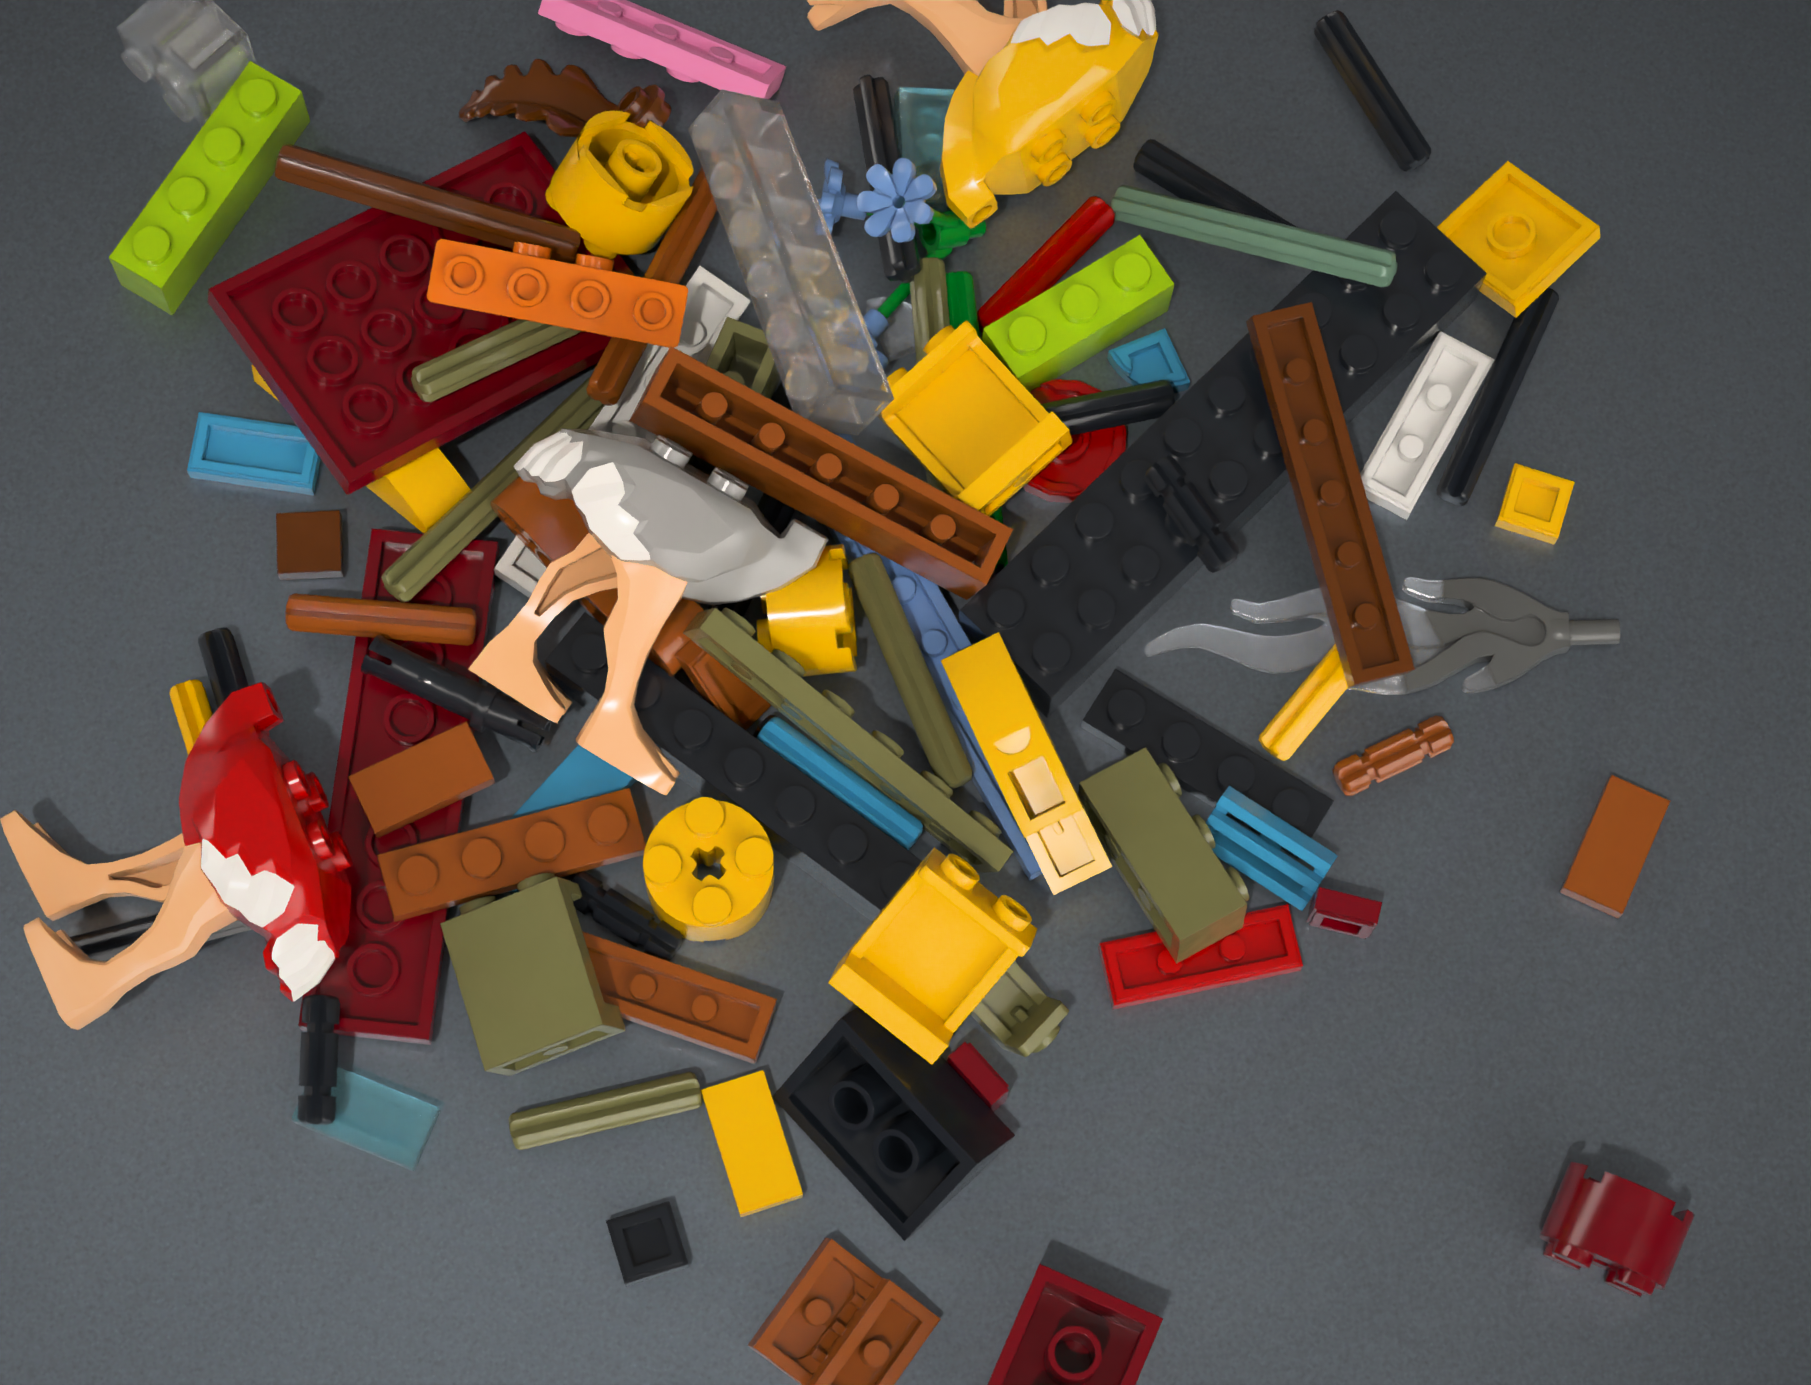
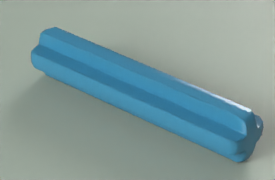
M780 717L771 718L757 736L759 741L905 849H911L921 836L923 825L920 820Z

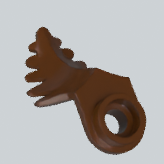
M535 59L531 63L528 74L525 76L518 66L514 64L504 68V77L502 79H499L496 75L488 76L485 80L484 89L472 92L469 102L460 109L458 117L467 123L475 118H482L489 113L493 116L515 113V118L525 122L546 120L548 128L557 135L577 138L589 119L601 112L623 111L631 113L626 121L634 123L639 127L645 128L649 120L663 127L671 114L672 108L664 100V91L656 84L649 85L644 89L640 86L632 88L616 105L604 97L589 75L580 67L567 65L559 75H556L546 61Z

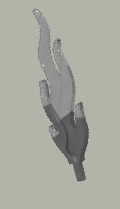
M1408 577L1405 578L1402 585V590L1406 594L1425 602L1458 605L1470 611L1463 614H1446L1426 610L1395 598L1415 670L1408 674L1347 689L1380 695H1408L1431 688L1475 663L1490 661L1481 670L1465 678L1461 686L1462 691L1465 693H1480L1496 689L1518 679L1545 659L1557 654L1567 653L1571 645L1619 644L1620 623L1618 619L1569 620V613L1559 612L1546 607L1530 596L1492 580L1482 578L1425 580ZM1317 588L1287 598L1260 604L1234 599L1230 606V611L1233 615L1255 624L1283 623L1306 618H1315L1326 623L1314 630L1294 635L1265 636L1201 623L1178 627L1157 637L1147 644L1144 652L1148 657L1180 648H1201L1230 658L1251 669L1270 674L1299 671L1317 665L1335 644L1321 589Z

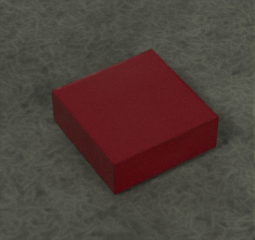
M1318 887L1311 900L1306 922L1310 926L1366 939V937L1369 938L1378 924L1382 902Z
M964 1042L948 1056L947 1062L993 1112L1006 1102L1009 1085L970 1042L968 1044Z

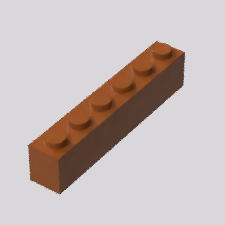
M672 346L656 367L629 420L657 436L660 434L692 452L694 456L725 470L756 489L965 600L970 599L987 585L1013 531L1012 528Z

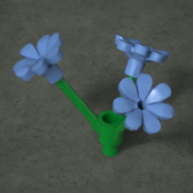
M826 158L821 199H817L814 203L815 222L811 228L810 239L830 237L833 225L840 220L841 216L864 221L867 215L870 217L866 220L864 228L870 236L882 237L891 230V235L895 242H909L914 239L916 227L921 244L927 250V255L924 258L933 257L943 260L951 254L952 248L965 246L969 239L982 237L986 232L985 220L970 229L953 211L940 212L926 204L925 200L932 197L937 191L936 184L927 174H922L915 178L916 167L907 158L897 159L893 166V174L880 164L873 165L867 171L866 178L875 189L874 191H863L859 195L846 192V187L842 182L843 170L839 169V163ZM910 282L901 283L877 310L870 309L859 322L853 316L844 313L838 319L827 315L817 323V327L823 332L822 338L824 342L832 349L842 350L837 361L845 370L853 372L859 364L862 372L871 379H877L878 376L883 374L888 365V358L877 350L878 343L876 339L888 327L887 319L910 295Z

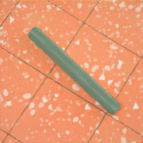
M1128 185L1118 187L1115 197L1111 200L1110 207L1115 212V219L1117 221L1383 288L1388 287L1397 272L1396 254L1390 250Z

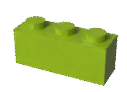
M1138 235L983 328L982 341L1030 392L1032 389L1040 387L1041 383L1060 377L1166 313L1169 309L1175 284L1141 235Z

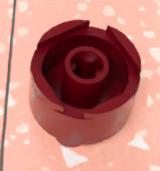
M1570 1162L1540 1233V1238L1547 1242L1543 1255L1575 1270H1580L1581 1267L1589 1269L1591 1264L1607 1270L1608 1272L1604 1279L1606 1284L1641 1298L1642 1294L1652 1296L1654 1289L1664 1290L1695 1215L1687 1209L1675 1212L1673 1216L1671 1213L1676 1202L1637 1183L1606 1171L1601 1182L1591 1177L1585 1179L1583 1177L1588 1166Z

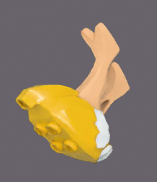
M807 0L810 6L814 5L808 12L807 18L813 28L818 31L837 24L865 9L892 4L910 14L927 28L959 65L964 73V77L952 95L945 116L940 174L947 206L970 229L986 220L998 209L997 200L994 195L1027 194L1041 183L1046 187L1059 181L1070 170L1072 166L1071 160L1089 146L1097 149L1105 145L1117 134L1121 127L1120 122L1124 120L1149 72L1158 39L1155 8L1151 0H1100L1099 4H1059L1048 9L1047 0H1004V15L987 11L977 0Z

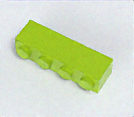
M249 61L109 256L117 278L123 287L168 314L173 315L275 172L276 160L284 144L294 145L310 123L301 90Z

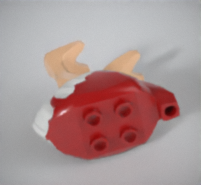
M260 682L232 692L205 723L185 761L179 795L182 833L173 839L139 855L114 862L86 864L69 855L40 823L37 822L33 825L17 810H13L0 818L4 834L44 914L50 920H58L109 897L135 896L163 903L153 925L132 945L107 962L90 959L64 930L54 932L39 917L24 925L25 936L62 1020L70 1028L80 1030L107 1013L126 992L150 976L177 966L194 957L212 933L237 920L265 938L266 945L263 950L266 970L279 978L281 993L292 1002L318 985L334 960L339 958V951L346 944L349 935L352 886L345 869L353 866L352 859L339 832L335 830L329 833L321 810L329 807V803L315 773L305 774L296 760L291 761L269 736V730L282 723L284 719L272 690L266 683Z

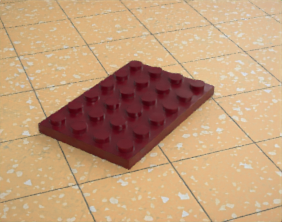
M525 131L422 182L426 185L569 227L560 214L546 201L545 193L551 184L555 170ZM373 207L208 289V304L347 495L598 363L611 337L581 331L433 402H423L411 383L412 371L415 367L518 320L429 302L427 291L437 241L446 239L513 252V249ZM581 237L577 254L594 256L587 250L584 239ZM619 254L614 259H611L614 261L612 272L635 276Z

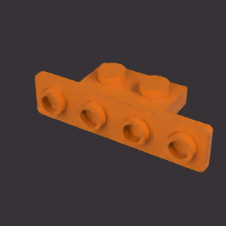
M440 239L436 243L427 291V299L431 303L668 348L671 346L675 348L679 344L688 297V288L684 285L612 272L614 261L596 256L577 254L575 264L550 260L552 249L534 244L514 242L513 252L446 239Z

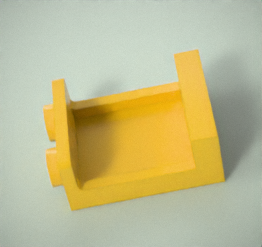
M966 320L957 329H954L952 325H948L935 334L923 349L927 355L911 370L907 371L902 367L889 375L878 387L876 393L879 398L873 403V407L878 418L950 496L990 517L1073 442L1067 426L1053 411L1048 413L983 343L978 337L976 329Z
M935 847L839 961L828 982L931 1065L949 1046L953 1033L1018 956L1023 957L1031 948L1037 932V928L1031 924L1032 918L1021 904L1006 895H1001L998 898L978 882L980 877L977 871L967 861L951 853L946 857Z

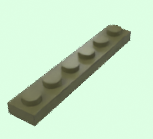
M716 608L697 613L683 634L854 773L920 820L924 830L955 855L967 861L977 873L999 872L1014 851L998 839L1002 831L994 822L974 810L967 814L950 800L953 791L944 781L925 770L918 774L901 760L904 751L895 741L877 730H873L869 734L851 718L855 711L845 700L828 690H823L820 694L802 679L805 670L796 660L778 649H774L770 653L752 638L755 629L742 616L728 608H724L721 612Z

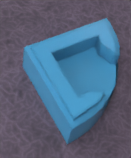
M1165 328L1108 351L1107 359L1110 365L1121 378L1133 386L1159 380H1168L1174 393L1189 389L1190 380Z

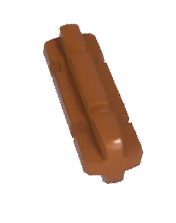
M1435 715L1417 724L1418 727L1415 728L1414 732L1408 728L1364 749L1365 752L1362 753V757L1354 754L1337 762L1332 771L1338 787L1345 796H1353L1369 788L1372 780L1380 783L1422 763V759L1425 758L1424 755L1426 754L1432 758L1449 750L1454 743V737L1447 722L1442 716Z

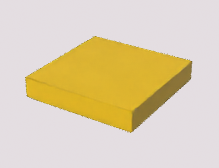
M1509 161L1502 165L1437 226L1446 237L1487 273L1479 291L1515 318L1600 239L1599 225Z

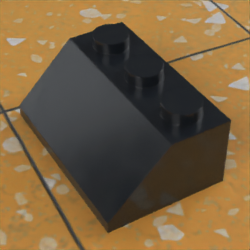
M859 1007L843 1016L772 1096L904 1241L910 1238L978 1176L1015 1136L941 1055L931 1065Z

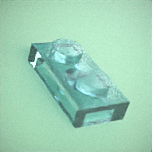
M898 87L893 100L901 158H907L915 165V178L922 174H927L935 182L937 191L932 197L926 199L925 203L940 212L952 211L946 203L940 174L945 116L955 89Z

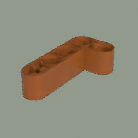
M520 476L515 478L490 502L492 509L500 520L546 568L551 561L575 550L589 533L573 500L568 498L554 500L541 495L536 483L523 481ZM618 588L599 591L577 599V601L598 622L605 625L618 599ZM686 599L679 601L666 620L647 657L669 673L670 677H673L682 668L674 655L691 640L683 634L684 630L698 612L704 611L695 601Z

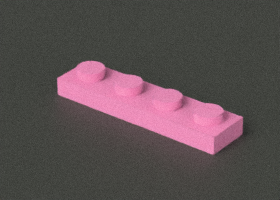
M542 0L538 12L539 15L556 21V26L568 34L592 36L611 44V49L623 57L630 59L645 58L666 67V71L676 79L691 83L700 81L722 90L725 98L740 105H758L762 107L780 88L787 67L627 0Z

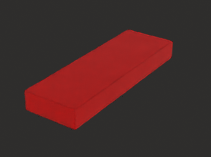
M1288 904L1247 912L1243 928L1177 964L1157 932L1102 942L1098 947L1112 1010L1301 971L1303 967Z

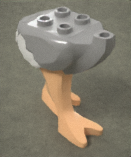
M562 428L561 431L533 444L514 465V468L523 481L536 483L541 495L554 500L567 498L573 500L589 533L575 550L551 561L539 579L526 605L512 622L486 645L468 670L534 712L558 723L561 716L566 713L572 704V701L553 681L538 660L537 639L553 618L574 600L599 591L618 588V599L603 627L608 662L605 692L575 740L581 747L667 796L680 772L643 729L634 706L638 682L644 665L666 620L681 599L708 605H720L744 601L785 588L816 567L828 538L796 519H793L782 534H779L764 517L755 501L744 496L749 487L747 483L718 467L714 468L710 476L688 464L693 453L665 436L659 434L651 443L645 438L596 430Z

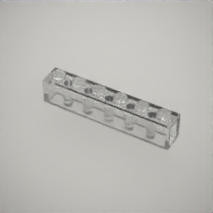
M721 89L688 127V131L793 412L830 432L858 436L894 400V396L782 107L778 101Z

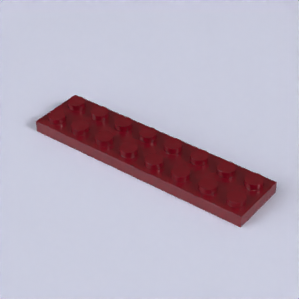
M371 529L361 599L400 602L384 588L381 578L382 574L423 534ZM473 539L411 600L404 602L473 609L477 617L476 636L473 644L466 646L395 639L387 640L481 684L482 678L468 669L487 645L496 580L493 569L498 563L500 551L498 542ZM356 636L327 827L329 833L335 830L339 832L349 850L353 866L345 869L352 886L349 935L346 944L339 951V958L334 960L322 981L303 995L302 1002L305 996L332 995L337 997L340 1001L339 1024H334V1033L339 1035L431 1045L445 948V938L440 923L449 919L450 907L394 922L377 855L460 833L465 798L377 839L348 776L466 721L469 726L470 720L373 675L362 673L361 666L365 655L388 665L392 664V660L368 649L374 638ZM470 728V730H471V732H472V734H473V736H474V731H475V729ZM301 1003L298 1026L301 1031H307V1023L302 1022Z

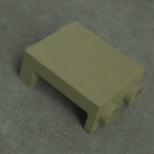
M542 873L526 878L517 884L519 892L497 900L495 896H487L467 902L459 908L460 916L440 923L484 1070L487 1072L512 1076L626 1031L619 1006L604 1002L573 904V901L582 897L579 885L563 878L555 877L554 873Z

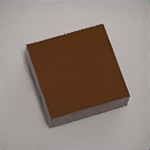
M340 510L276 513L277 574L280 580L343 577V538Z

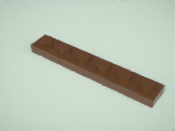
M1309 302L1253 315L1246 321L1347 686L1352 688L1408 674L1415 670L1313 304Z

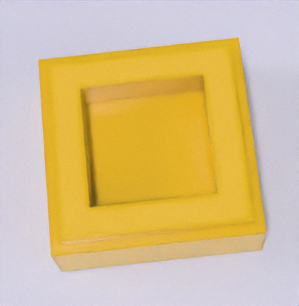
M1514 463L1494 526L1554 545L1559 537L1575 482Z

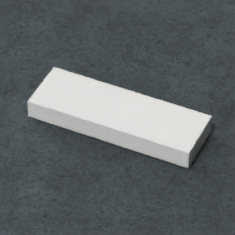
M1439 331L1360 473L1368 500L1406 520L1408 519L1495 359Z

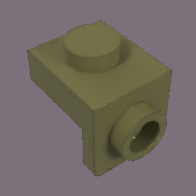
M1014 961L970 1015L1002 1049L1027 1057L1031 1053L1043 1050L1056 1038L1060 1030L1058 1024L1069 1013V1009L1060 1000L1047 997Z

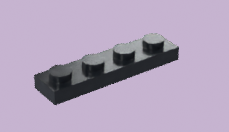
M1117 669L1113 671L1081 723V728L1128 756L1146 747L1157 765L1164 762L1170 767L1179 782L1180 788L1213 808L1216 807L1217 802L1228 786H1231L1312 838L1334 800ZM1229 812L1227 813L1228 817L1258 835L1262 834ZM1281 846V849L1299 859V857Z

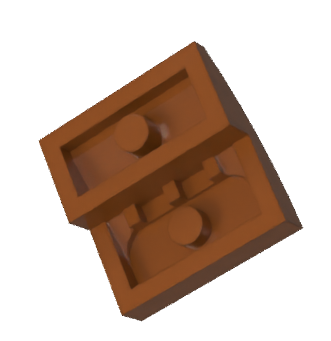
M824 1238L747 1346L800 1385H894L941 1319L890 1279L879 1276L833 1239Z

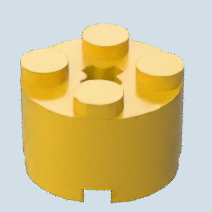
M605 111L589 119L555 171L551 184L545 193L548 204L560 214L570 228L577 230L581 234L587 250L596 257L610 260L614 259L617 254L637 255L654 248L693 190V186L690 187L689 181L694 172L692 161L682 145L668 131L650 120L645 128L626 121L631 113L623 111Z
M844 544L825 546L814 569L781 590L761 595L763 613L767 614L768 618L757 619L758 643L770 653L774 649H778L796 660L805 670V674L802 677L857 671L854 656H857V635L852 587L849 588L848 583L843 581V570L848 569V559Z
M711 797L696 798L690 803H686L669 812L651 832L644 850L643 872L646 891L652 909L660 921H665L680 931L683 935L682 938L690 941L729 940L748 932L760 921L768 909L774 887V854L770 840L760 823L744 809ZM714 863L720 864V879L710 874L702 881L698 879L697 867L700 864L708 867Z

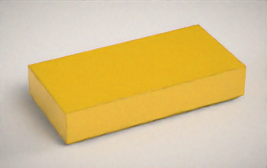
M764 1070L701 1089V1095L740 1218L803 1198V1192Z

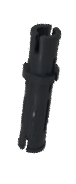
M380 634L370 644L369 650L391 659L392 664L388 665L365 655L361 666L362 673L373 675L441 706L452 713L469 719V727L479 732H484L488 728L529 748L534 753L538 752L542 746L545 737L524 728L522 723L527 722L549 732L553 721L534 712L517 700L504 695L503 691L492 684L482 685L467 676L413 653L387 640Z

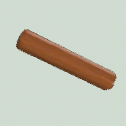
M294 593L289 596L285 611V621L288 629L299 632L375 638L380 634L386 639L468 646L473 644L477 629L475 611L464 607Z

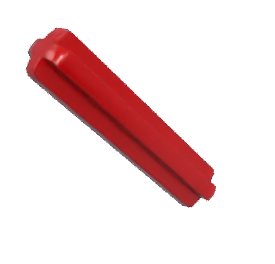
M1089 197L977 310L979 331L983 333V328L1050 289L1113 225L1115 218L1113 209L1100 197Z

